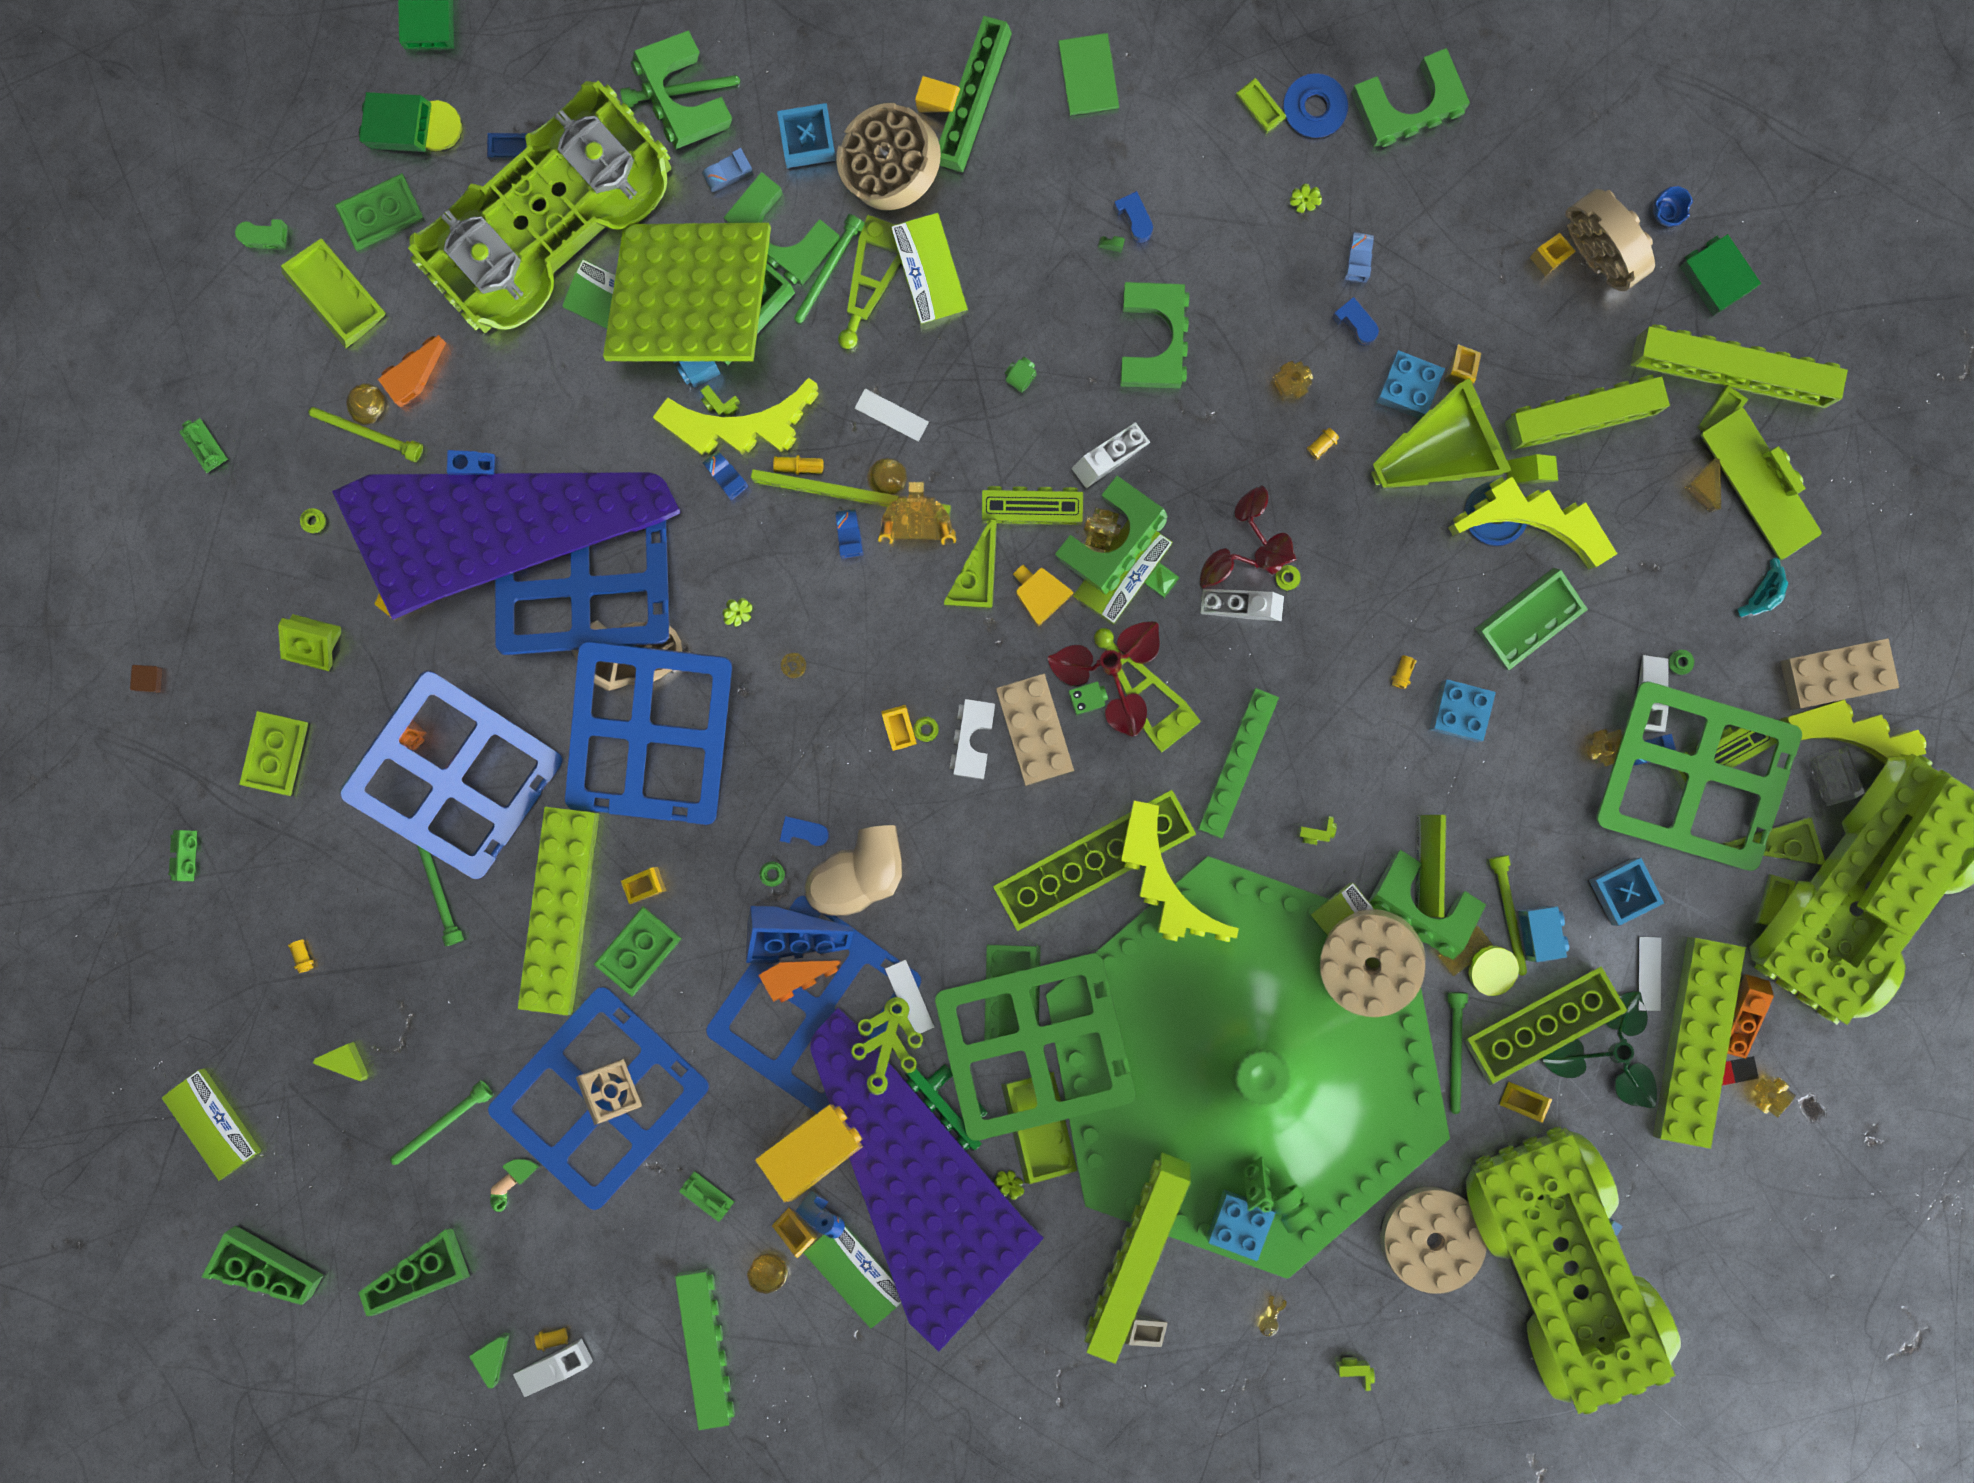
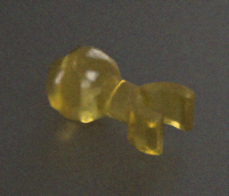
M1270 1295L1268 1298V1306L1270 1307L1268 1315L1261 1319L1259 1323L1260 1332L1267 1337L1274 1336L1278 1332L1279 1324L1277 1317L1279 1311L1285 1309L1287 1304L1286 1300H1282L1281 1305L1275 1308L1273 1305L1275 1297L1273 1295ZM1269 1328L1270 1332L1266 1335L1264 1332Z

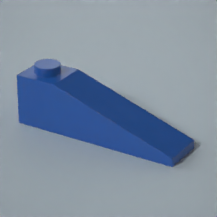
M750 906L747 922L746 963L772 964L780 962L779 958L794 956L795 959L803 958L804 953L816 951L818 954H825L850 949L854 929L853 927L779 907Z

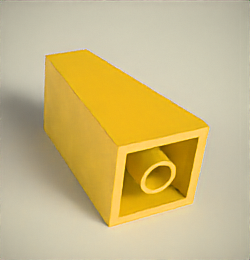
M828 1105L755 1159L784 1202L794 1201L863 1147L859 1142L862 1140L861 1135L854 1127L849 1128L845 1122L847 1116L840 1106L835 1108L834 1105Z

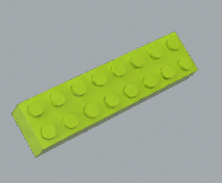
M1657 324L1646 328L1635 340L1630 366L1721 386L1728 385L1739 390L1822 408L1831 406L1843 397L1848 370L1840 368V365L1837 363H1815V359L1809 357L1792 358L1790 357L1791 354L1787 352L1769 353L1763 347H1742L1741 343L1736 341L1719 342L1713 336L1702 335L1701 337L1692 336V333L1689 331L1677 330L1673 332L1667 330L1666 326Z
M1173 790L1147 802L1148 804L1159 806L1157 835L1160 853L1196 835ZM1130 812L993 886L1017 931L1131 870V868L1125 867L1126 862L1120 861Z
M544 807L518 1009L560 1015L573 1014L599 813Z
M1687 937L1653 1136L1656 1138L1711 1149L1746 947Z
M1161 1153L1159 1160L1154 1159L1151 1165L1149 1183L1145 1182L1140 1194V1197H1142L1140 1205H1135L1131 1215V1226L1125 1229L1122 1237L1123 1245L1121 1251L1117 1250L1114 1256L1112 1273L1108 1272L1105 1278L1103 1295L1099 1294L1094 1307L1096 1310L1094 1317L1089 1318L1085 1329L1087 1333L1084 1342L1087 1343V1353L1114 1364L1117 1362L1191 1182V1163L1165 1153Z

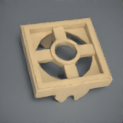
M624 1059L576 1077L594 1125L642 1107ZM608 1073L615 1074L623 1082L617 1084L614 1081H610ZM599 1076L602 1082L600 1091L591 1094L592 1083ZM610 1084L616 1088L617 1093L614 1098H608L604 1094V1087ZM626 1090V1101L621 1107L618 1098L621 1091ZM604 1099L610 1102L613 1111L601 1109L596 1105L595 1101Z

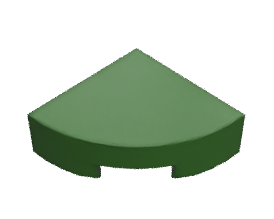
M1103 236L1099 239L1098 247L1122 253L1125 239L1118 236L1109 239Z
M515 1159L502 1167L519 1184H522L539 1165L532 1160Z

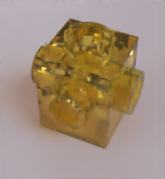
M1293 361L1280 367L1281 371L1272 377V381L1283 401L1292 396L1298 399L1309 393L1308 388L1313 383V374L1307 365H1303L1302 361L1296 364Z
M1095 507L1093 517L1087 516L1084 530L1088 531L1085 545L1109 551L1112 540H1118L1122 525L1117 524L1120 514Z
M1602 729L1592 733L1593 738L1586 741L1588 744L1586 752L1591 761L1594 760L1595 764L1603 763L1605 767L1612 765L1623 735L1621 729L1608 732L1607 729Z
M1770 1076L1767 1081L1762 1078L1753 1089L1756 1092V1095L1753 1097L1757 1101L1755 1105L1764 1113L1768 1114V1112H1771L1777 1118L1794 1100L1796 1095L1788 1089L1790 1085L1780 1077L1775 1079ZM1769 1093H1774L1776 1098L1770 1097Z

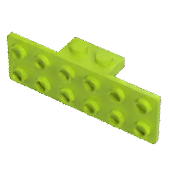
M1743 407L1701 433V437L1779 560L1785 559L1822 534L1798 493L1806 488L1803 485V478L1800 473L1794 470L1789 463V455L1779 446L1769 449Z

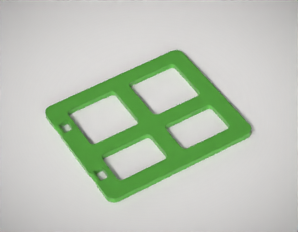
M1643 682L1638 686L1596 816L1597 823L1606 829L1744 870L1754 871L1761 864L1766 842L1772 830L1791 772L1790 769L1802 739V731L1798 726L1653 682ZM1653 704H1664L1705 718V725L1695 754L1688 755L1643 740V733ZM1730 724L1776 739L1777 744L1765 776H1758L1715 762L1714 757L1726 725ZM1781 752L1788 754L1784 769L1777 767ZM1636 759L1646 760L1687 774V780L1673 823L1668 828L1629 817L1619 812ZM1709 780L1756 793L1759 797L1744 845L1740 849L1691 834L1694 818L1706 782ZM1757 827L1764 829L1759 843L1752 841Z
M1088 954L942 990L936 995L935 1003L966 1133L970 1139L974 1141L983 1140L1128 1105L1134 1101L1136 1097L1134 1083L1104 962L1098 954ZM1084 975L1094 1009L1093 1013L1088 1016L1043 1027L1039 1026L1030 989L1034 986ZM1102 982L1105 997H1096L1094 983ZM1006 993L1011 994L1019 1031L982 1042L965 1044L956 1011L957 1006ZM1094 1032L1098 1033L1101 1037L1112 1088L1108 1091L1062 1102L1057 1101L1044 1053V1046L1049 1043ZM1024 1051L1038 1102L1037 1107L988 1120L983 1119L970 1070L971 1063L1008 1053ZM1121 1059L1124 1075L1116 1076L1112 1061Z

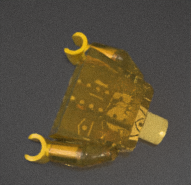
M909 482V496H899L896 501L890 503L882 516L881 530L878 537L879 542L885 536L890 539L889 544H892L893 539H940V537L942 545H945L946 538H952L953 543H956V532L952 528L948 513L940 502L935 501V497L924 496V482Z

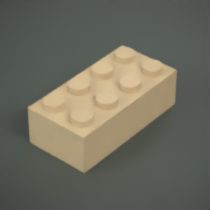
M1889 638L1780 661L1791 710L1900 688Z
M1045 674L996 688L1025 786L1073 772L1074 768Z

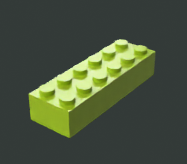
M1653 375L1639 378L1637 382L1630 385L1629 381H1624L1613 385V388L1606 391L1604 387L1593 389L1583 397H1580V393L1566 396L1565 400L1556 403L1555 399L1540 403L1541 406L1535 409H1531V406L1518 408L1505 422L1512 451L1657 415L1670 406L1663 377L1654 378Z
M1940 774L1856 906L1896 931L1911 936L1974 838V790L1952 776Z
M1601 966L1467 1038L1464 1042L1490 1086L1628 1010Z

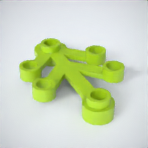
M899 997L888 1000L885 1004L884 1012L870 1020L863 1019L858 1024V1031L863 1036L870 1035L874 1028L888 1022L886 1031L864 1044L857 1043L852 1047V1057L856 1060H862L869 1052L882 1046L875 1073L870 1075L867 1080V1088L874 1095H880L887 1089L888 1081L885 1073L892 1048L899 1058L904 1072L911 1073L916 1069V1060L908 1055L896 1034L898 1024L907 1035V1043L911 1048H919L923 1042L922 1035L914 1030L907 1018L909 1015L908 1003ZM900 1006L902 1011L896 1014L892 1011V1008ZM866 1023L871 1028L869 1031H863L861 1026ZM917 1036L920 1042L918 1044L911 1043V1037ZM856 1048H862L864 1054L857 1056L854 1051ZM905 1061H912L914 1066L907 1069L904 1066ZM874 1079H880L882 1085L880 1087L874 1086L872 1083Z

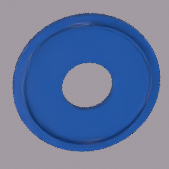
M1308 74L1294 81L1287 90L1283 104L1284 114L1290 126L1301 135L1311 138L1325 137L1334 133L1343 124L1348 112L1347 95L1343 87L1335 79L1324 74ZM1319 95L1325 99L1327 109L1324 114L1312 116L1306 111L1305 102L1310 96Z
M1494 481L1478 486L1469 495L1464 512L1466 511L1469 515L1475 511L1474 505L1487 498L1485 492L1491 489L1489 484ZM1503 522L1501 524L1486 523L1471 527L1469 531L1482 543L1501 546L1519 538L1526 529L1527 524Z

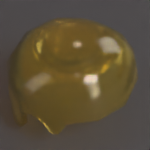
M369 383L355 386L347 396L346 406L348 414L355 422L360 424L375 423L385 409L383 393L378 387Z
M883 458L876 461L867 473L868 486L874 492L894 495L904 488L907 481L906 468L898 460L892 458Z
M766 1253L758 1256L747 1271L750 1286L759 1293L768 1294L776 1292L785 1284L788 1277L786 1262L776 1254Z

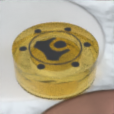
M789 653L781 661L782 672L789 678H799L806 671V661L798 653Z

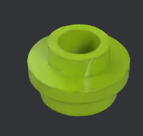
M310 508L302 513L300 525L306 532L318 533L325 527L326 518L320 510ZM315 516V524L310 525L308 522L309 518Z
M1291 565L1283 566L1275 575L1277 585L1283 590L1295 589L1301 580L1300 572ZM1290 573L1293 577V580L1291 582H1286L1284 580V574Z
M921 717L915 722L913 730L917 739L929 742L936 738L939 727L933 718ZM923 725L931 727L929 734L922 733L921 728Z

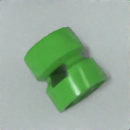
M1297 1184L1284 1188L1272 1197L1273 1209L1276 1214L1282 1215L1280 1220L1288 1233L1302 1229L1316 1218V1214L1310 1204L1303 1202L1305 1196Z

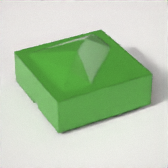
M1159 563L1144 584L1165 598L1180 577Z

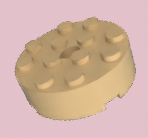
M895 103L875 105L860 113L844 131L846 135L842 145L838 146L837 150L839 176L848 190L870 207L880 210H896L906 207L924 195L933 183L940 164V144L929 124L909 107L906 108Z
M1594 189L1566 210L1565 216L1571 220L1567 227L1577 249L1597 275L1602 272L1606 276L1608 285L1619 291H1627L1654 271L1655 259L1651 248L1653 244L1651 237L1641 229L1638 224L1640 220L1637 214L1632 210L1628 211L1610 190Z
M1376 909L1358 911L1340 920L1328 934L1320 959L1322 980L1330 996L1346 1010L1366 1017L1387 1016L1407 1006L1419 992L1425 974V951L1414 928L1398 915ZM1375 957L1380 961V965L1370 968L1366 963V959Z
M1433 1186L1420 1187L1401 1195L1387 1210L1380 1231L1381 1250L1389 1267L1403 1282L1422 1292L1446 1293L1462 1287L1477 1274L1486 1255L1487 1246L1478 1230L1469 1202L1456 1193ZM1437 1233L1438 1240L1435 1245H1428L1427 1239L1429 1235Z

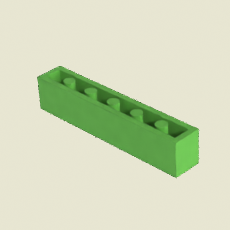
M983 16L959 84L960 90L953 112H949L939 141L941 155L939 165L960 172L964 171L1012 35L1008 23L1005 21Z
M1257 688L1252 690L1197 830L1219 839L1223 838L1279 697Z
M708 1268L680 1272L675 1276L698 1430L728 1426L731 1422V1417H735L733 1401L729 1402L727 1392L731 1391L729 1376L724 1374L723 1366H727L725 1350L721 1351L720 1348L723 1332L721 1325H717L716 1315H719V1306L717 1299L713 1300L712 1290H715L714 1275H709Z

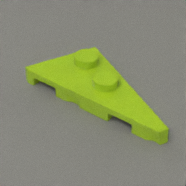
M997 519L989 520L945 598L944 605L993 607Z
M1812 817L1773 827L1769 833L1763 856L1823 865L1825 859ZM1763 831L1755 833L1752 841L1759 843ZM1746 836L1724 842L1723 845L1740 849L1744 845Z

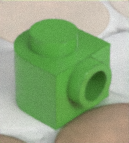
M1025 357L1019 359L1017 363L1012 362L1004 373L1007 376L1005 381L1023 393L1037 375L1036 370L1033 369L1035 364Z

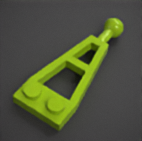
M867 215L865 226L858 240L847 314L851 315L847 328L838 335V343L844 349H851L856 346L858 342L856 330L860 320H867L901 266L890 229L895 224ZM866 243L897 254L881 281L861 275ZM859 284L875 290L864 309L856 307Z
M1101 628L1095 632L1094 642L1098 647L1114 650L1117 653L1121 652L1114 644V636L1109 629ZM1130 656L1127 659H1121L1122 665L1126 662L1130 663L1146 678L1132 689L1121 668L1117 674L1126 695L1132 693L1139 694L1149 685L1153 684L1179 706L1154 727H1151L1148 719H1146L1143 727L1147 736L1162 753L1201 721L1179 695L1143 664L1133 662Z

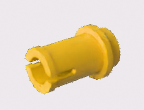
M1331 428L1323 429V434L1307 447L1310 454L1317 460L1333 444H1337L1339 436Z
M1401 656L1395 676L1391 677L1393 686L1406 689L1407 685L1411 684L1409 679L1417 662L1415 659L1409 656Z
M304 939L288 944L296 965L294 969H297L298 973L313 969L312 964L314 961L310 960Z
M565 1328L547 1333L540 1331L538 1335L534 1336L537 1350H542L543 1352L546 1351V1348L568 1344Z

